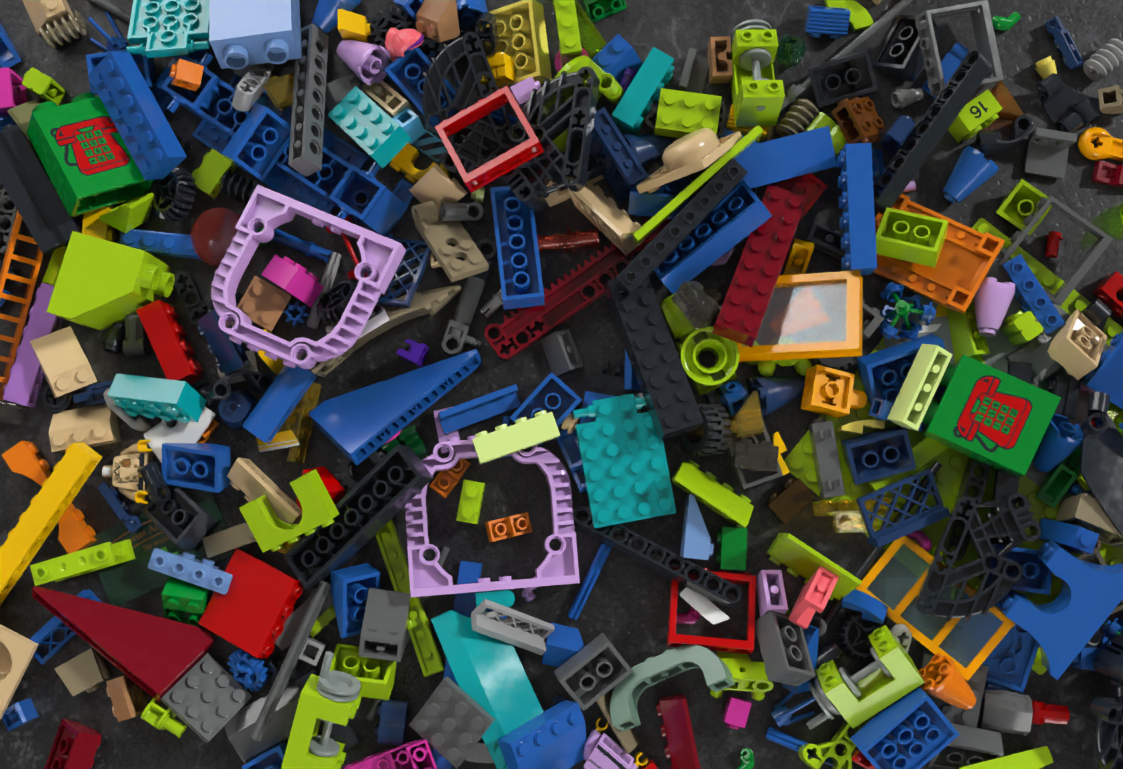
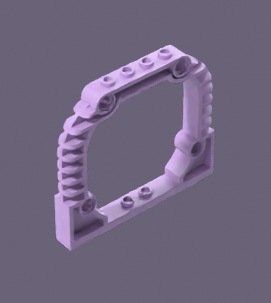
M257 185L235 226L238 231L235 237H233L230 247L227 248L219 268L215 271L211 284V299L215 311L220 317L219 327L230 336L229 340L241 345L244 342L248 344L247 348L257 353L259 350L266 352L265 356L275 361L277 358L284 360L283 364L294 369L295 366L306 370L311 369L317 361L325 362L341 356L354 345L361 336L380 295L385 294L406 249L397 241ZM295 214L312 220L311 222L319 227L325 225L329 227L330 231L338 235L344 233L358 239L357 245L362 262L355 267L354 271L356 278L359 280L358 285L340 321L330 334L316 342L303 337L288 342L252 326L249 316L236 307L235 294L239 281L260 242L266 243L270 241L274 236V229L292 221ZM371 271L370 276L364 278V275ZM235 322V325L230 328V325ZM307 353V357L301 360V356Z
M468 436V440H459V437L447 438L446 442H440L435 445L433 454L427 456L421 462L433 476L436 471H445L453 468L459 459L478 458L472 443V439L476 437ZM537 445L532 446L530 452L520 450L509 454L520 464H536L546 476L550 490L553 534L544 541V549L547 555L535 569L536 578L511 580V576L499 577V581L491 582L490 578H480L478 583L453 585L452 576L438 564L440 558L438 548L429 544L426 485L405 505L411 597L580 583L571 484L569 475L561 461L551 452ZM446 448L450 454L447 458L443 459L438 456V450ZM552 539H557L560 542V548L557 551H553L549 546ZM427 549L435 551L436 556L434 560L426 561L423 554Z

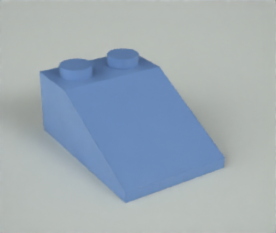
M688 494L685 499L680 556L709 560V556L713 555L714 545L710 543L711 539L695 496Z

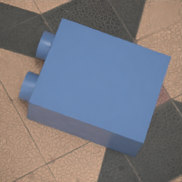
M209 0V42L221 69L239 70L248 65L262 63L282 64L287 60L302 58L300 1Z

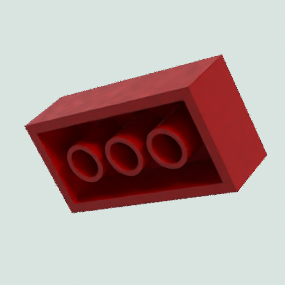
M158 299L137 309L136 311L166 378L169 380L186 381L189 385L203 379L204 377L201 373L203 372V367L199 361L195 360L193 355L195 354L194 347L186 340L187 332L184 326L180 325L177 320L179 314L176 308Z

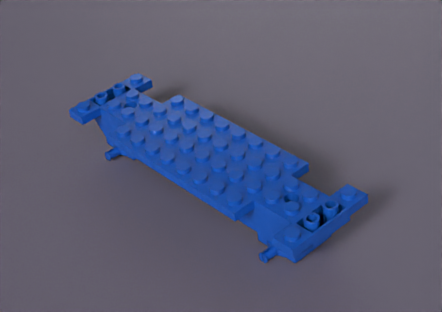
M205 49L188 52V55L174 56L153 85L154 88L151 91L163 114L166 109L174 113L178 106L181 105L201 118L202 121L192 136L220 154L256 103L268 107L291 126L292 106L266 89L249 111L244 112L235 109L231 103L237 84L243 77L235 74L228 84L219 79L217 75L207 68L214 57ZM179 59L204 66L201 84L198 88L202 89V92L199 95H195L196 91L171 84L170 69L172 64L175 65ZM326 128L323 130L322 167L320 171L304 176L289 166V142L263 181L259 180L277 193L328 214H332L334 209L337 208L340 212L336 217L344 220L347 215L351 216V218L365 226L367 230L384 237L386 233H391L415 198L409 191L413 185L402 178L392 192L378 182L374 176L381 166L376 162H373L368 171L362 170L370 159L369 156ZM360 197H367V201L364 204H358Z

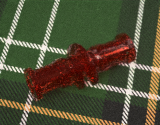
M567 227L565 234L537 235L539 252L548 249L557 250L564 248L567 254L570 247L574 251L575 246L583 247V245L592 244L599 246L597 228L591 231H576L572 233L570 228Z

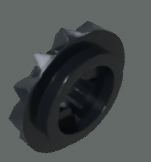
M46 383L40 391L42 406L54 413L64 411L70 406L73 399L72 392L62 395L64 397L56 402V399L49 397L53 395L49 383Z

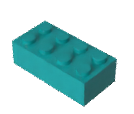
M655 47L650 51L612 114L611 118L622 134H638L640 132L644 117L653 110L654 100H659L661 88H664L665 84L668 85L674 75V58Z
M356 86L328 114L382 168L411 140V137L398 123Z
M116 373L107 394L114 401L115 405L125 409V413L130 416L137 417V415H143L150 419L159 417L166 421L175 419L182 423H189V421L198 422L207 401L186 381Z

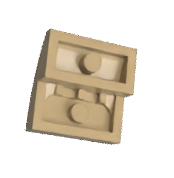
M437 164L409 190L421 203L432 200L438 209L439 215L441 203H457L467 194L455 178L450 180Z

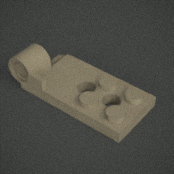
M432 200L412 206L411 213L417 230L451 282L488 271L489 264L460 221H442L441 216L438 214V209ZM453 243V244H455L456 246H455V247H452V246L447 245V244ZM461 257V258H464L465 261H461V260L456 259V258Z

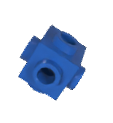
M739 380L719 386L721 393L719 395L723 407L727 408L731 416L750 409L748 397H750L746 386L742 387Z

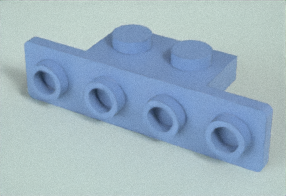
M155 548L148 564L149 569L221 594H227L233 578L232 574L219 570L220 567L215 566L214 561L205 558L200 561L195 559L194 554L188 552L172 554Z

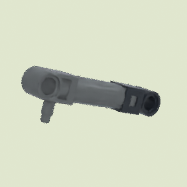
M483 239L477 245V248L489 264L488 271L467 277L452 320H449L442 339V348L449 356L459 355L465 343L477 347L481 346L482 342L468 336L484 286L487 284L493 269L492 261L498 255L496 244L490 239ZM485 247L493 249L489 255L482 254V250ZM451 340L458 342V346L454 350L447 348V344Z

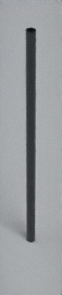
M937 461L930 467L933 477L942 467V464ZM926 475L918 486L926 488L928 483ZM916 488L912 499L918 501L924 491ZM910 503L907 513L910 512L915 503ZM900 512L896 515V517H895L894 520L892 521L893 523H895V522L898 521V519H899V517H900V514H901ZM886 544L881 547L874 546L855 573V577L862 580ZM843 598L836 600L824 617L827 628L842 608Z

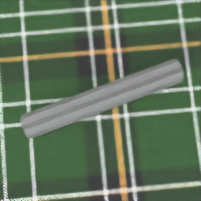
M331 252L320 283L324 288L313 303L306 326L309 328H318L320 318L316 313V306L319 304V300L323 298V294L327 293L328 289H331L342 259L339 253Z

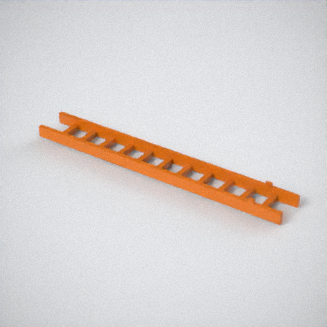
M18 210L0 272V299L15 301L23 305L19 318L0 313V319L17 323L14 338L0 334V340L12 343L9 357L0 356V361L7 362L4 375L0 377V382H2L0 386V400L4 401L3 389L11 376L10 369L15 362L16 351L20 343L43 258V253L39 246L35 260L13 254L17 239L37 245L34 238L18 234L23 220ZM11 259L33 265L30 279L8 273ZM6 278L28 284L24 298L2 293Z

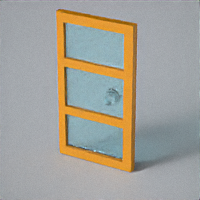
M908 536L894 540L862 579L861 584L855 589L876 598L888 607L886 616L896 624L906 625L912 633V637L932 653H939L953 660L963 677L968 681L1008 631L1015 625V622L1006 617L996 605L988 610L986 616L982 615V612L971 616L969 621L965 620L966 617L951 618L950 622H947V618L919 612L915 608L914 603L933 556ZM939 561L936 562V565L939 566V571L942 568L946 569L944 564ZM960 583L943 589L940 599L953 600ZM966 583L960 599L974 595L976 590ZM925 590L923 594L927 595V598L925 601H920V605H922V610H924L926 607L930 608L931 604L928 603L929 597H932L933 599L935 597V595L930 594Z

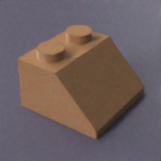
M424 0L416 14L417 31L423 34V36L438 42L460 37L456 0Z
M126 675L106 681V692L112 700V712L118 719V722L143 713L147 707V702L143 689Z

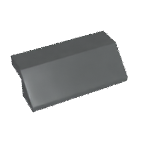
M295 680L287 683L261 741L253 740L250 734L268 694L240 709L225 724L227 737L244 763L289 739L301 694Z

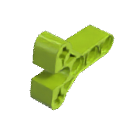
M875 715L854 727L855 733L872 720ZM845 720L831 741L816 745L803 744L798 750L799 758L812 769H819L829 757L833 760L834 765L832 769H852L851 753L856 745L847 735V730L851 726ZM837 744H841L843 747V752L839 756L835 752ZM807 749L812 750L811 753L815 758L808 757Z

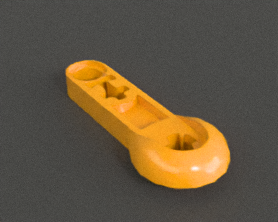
M1100 127L1088 128L1080 134L1078 147L1086 158L1090 160L1110 158L1123 162L1122 139L1112 137L1106 130ZM1093 140H1096V144H1098L1096 148H1094V144L1091 143Z

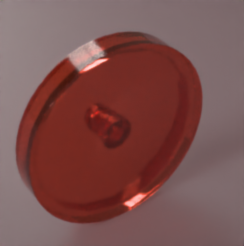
M213 208L202 213L195 220L191 229V242L197 255L208 264L219 267L227 248L230 247L232 239L238 231L235 226L241 216L226 208Z

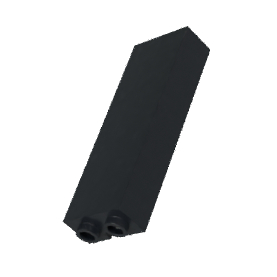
M9 124L2 127V132L0 133V181L43 255H46L68 244L72 231L80 232L69 216L18 124L14 126Z

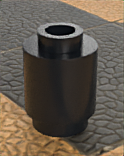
M835 642L826 643L818 650L817 669L832 659L835 663L841 660V656L844 653Z

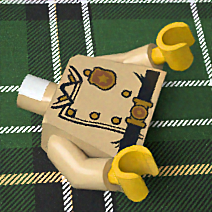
M139 440L138 443L121 451L120 456L114 457L113 466L104 465L102 468V476L104 478H112V485L118 487L120 493L142 504H148L145 501V496L148 495L146 491L147 486L140 471L137 472V469L153 462V453H149L152 449L147 448V444L151 440Z

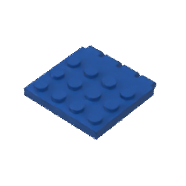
M964 592L963 598L968 597L969 595ZM990 611L987 612L986 616L982 615L983 612L973 615L969 621L965 620L966 617L961 618L956 624L961 626V628L954 627L952 629V642H948L954 648L946 647L945 652L953 658L971 661L1003 622ZM1016 623L982 664L989 666L986 681L1024 692L1039 646L1035 638Z

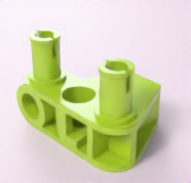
M717 652L716 655L725 662L731 671L734 682H738V685L734 684L723 690L751 691L753 699L760 701L764 699L765 692L773 689V681L768 680L764 662H753L747 654ZM710 689V695L714 698H720L723 695V690L714 692Z
M154 698L140 717L156 729H166L178 738L181 737L187 728L186 725L174 719L176 714L161 700L158 702Z

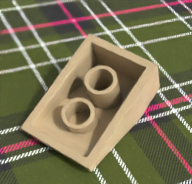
M1076 309L1051 341L1047 352L1054 361L1064 367L1069 375L1079 380L1098 366L1107 336Z
M71 326L30 341L55 398L97 382Z

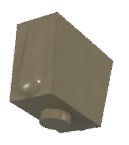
M90 648L55 668V671L72 696L79 695L85 691L89 694L100 688L99 683L110 678L103 656L94 648Z

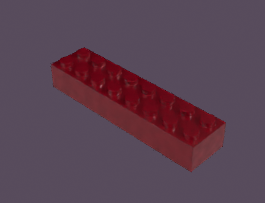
M768 184L762 203L772 217L749 234L714 326L713 334L752 348L807 197Z

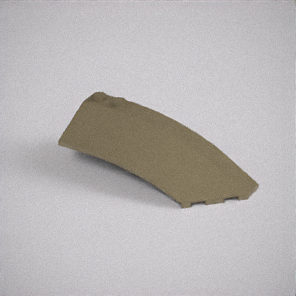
M459 285L415 292L409 308L383 305L390 319L389 321L357 339L354 345L341 356L325 362L317 361L315 366L311 368V371L316 375L325 377L354 351L385 331L426 314L433 316L459 294L462 288ZM407 295L396 298V300H405Z

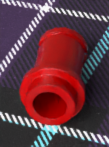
M1050 231L1046 235L1048 240L1044 256L1058 258L1060 241L1063 240V237H1061L1062 233Z

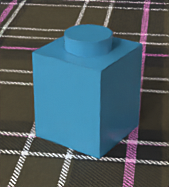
M408 107L392 118L411 137V140L408 142L410 145L426 133L418 115Z

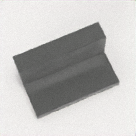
M689 48L678 87L679 91L702 94L708 71V58L696 56L697 49Z
M570 329L556 331L540 340L551 371L555 376L558 377L568 371L583 367Z

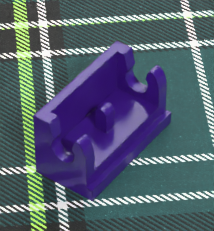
M410 339L405 340L407 344H411L409 345L411 347L408 349L409 352L399 348L396 354L402 359L422 368L430 349L424 343L419 344Z

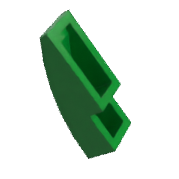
M1081 449L1075 450L1048 472L1036 494L1037 498L1055 508L1079 476Z

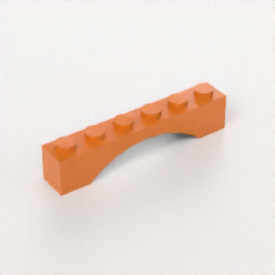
M20 441L2 454L12 472L23 474L33 479L41 487L42 483L52 474L49 470V463L38 454L39 449L33 442ZM72 502L58 521V539L68 554L86 549L98 541L95 537L94 529L90 525L87 526L83 520V513L78 508H75Z

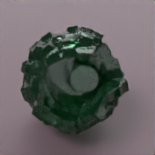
M788 34L780 38L775 58L783 67L790 68L800 64L806 50L803 39L791 37Z

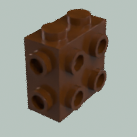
M856 96L851 100L846 98L837 104L838 107L831 111L848 144H873L881 139L880 135L886 132L884 123L878 116L874 103L868 96L863 98Z

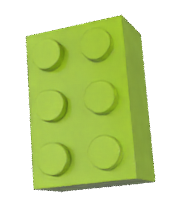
M661 88L654 135L682 138L702 128H710L717 135L722 96Z
M887 207L876 233V254L935 268L946 239L948 221Z

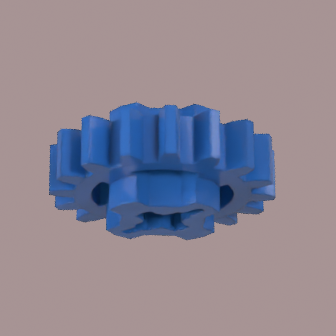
M240 648L229 656L230 661L228 665L231 666L229 672L234 674L233 678L240 685L243 684L246 690L249 688L251 692L254 690L259 691L268 683L267 678H269V675L265 673L268 668L263 666V660L254 657Z

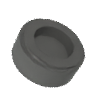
M813 616L809 625L819 628V637H821L827 629L826 621L819 616Z

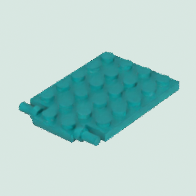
M133 0L127 39L130 44L140 45L127 46V52H130L131 55L142 54V56H147V58L188 55V52L210 49L208 40L195 41L196 39H209V0Z
M634 394L593 400L592 405L587 406V408L573 410L574 419L587 416L589 418L595 417L594 422L575 425L594 528L676 513L663 440L659 441L649 412L637 414L636 410L642 409L643 406H646L644 398L634 397Z

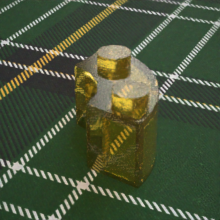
M294 73L269 78L263 87L274 106L280 111L291 107L293 103Z

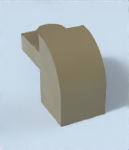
M1120 85L1098 89L1101 113H1123V89L1120 88Z

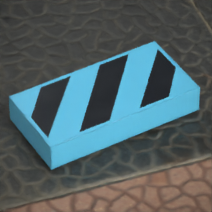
M424 129L426 133L411 145L438 163L439 157L447 152L443 141Z

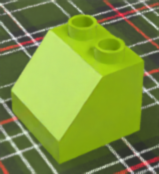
M72 231L47 312L76 324L102 331L113 326V323L125 321L126 316L138 315L137 309L158 299L161 300L162 296L169 297L174 287L175 276L169 273L170 266L146 251Z

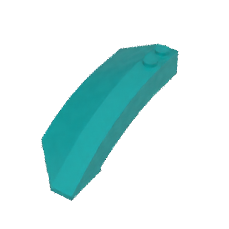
M449 610L432 618L431 621L458 686L495 719L482 738L496 768L508 769L497 740L544 711L514 646L473 631L471 617Z

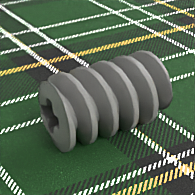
M1113 38L1104 44L1101 49L1083 63L1085 74L1095 82H1100L1101 78H1105L1107 73L1112 72L1113 68H1116L1119 63L1123 62V42Z

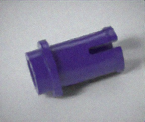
M628 67L626 71L623 70L624 75L620 82V86L625 92L638 73Z

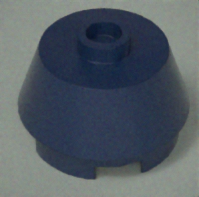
M233 389L227 398L219 401L217 408L218 416L225 426L231 429H243L242 425L257 405V401L250 392L244 389Z

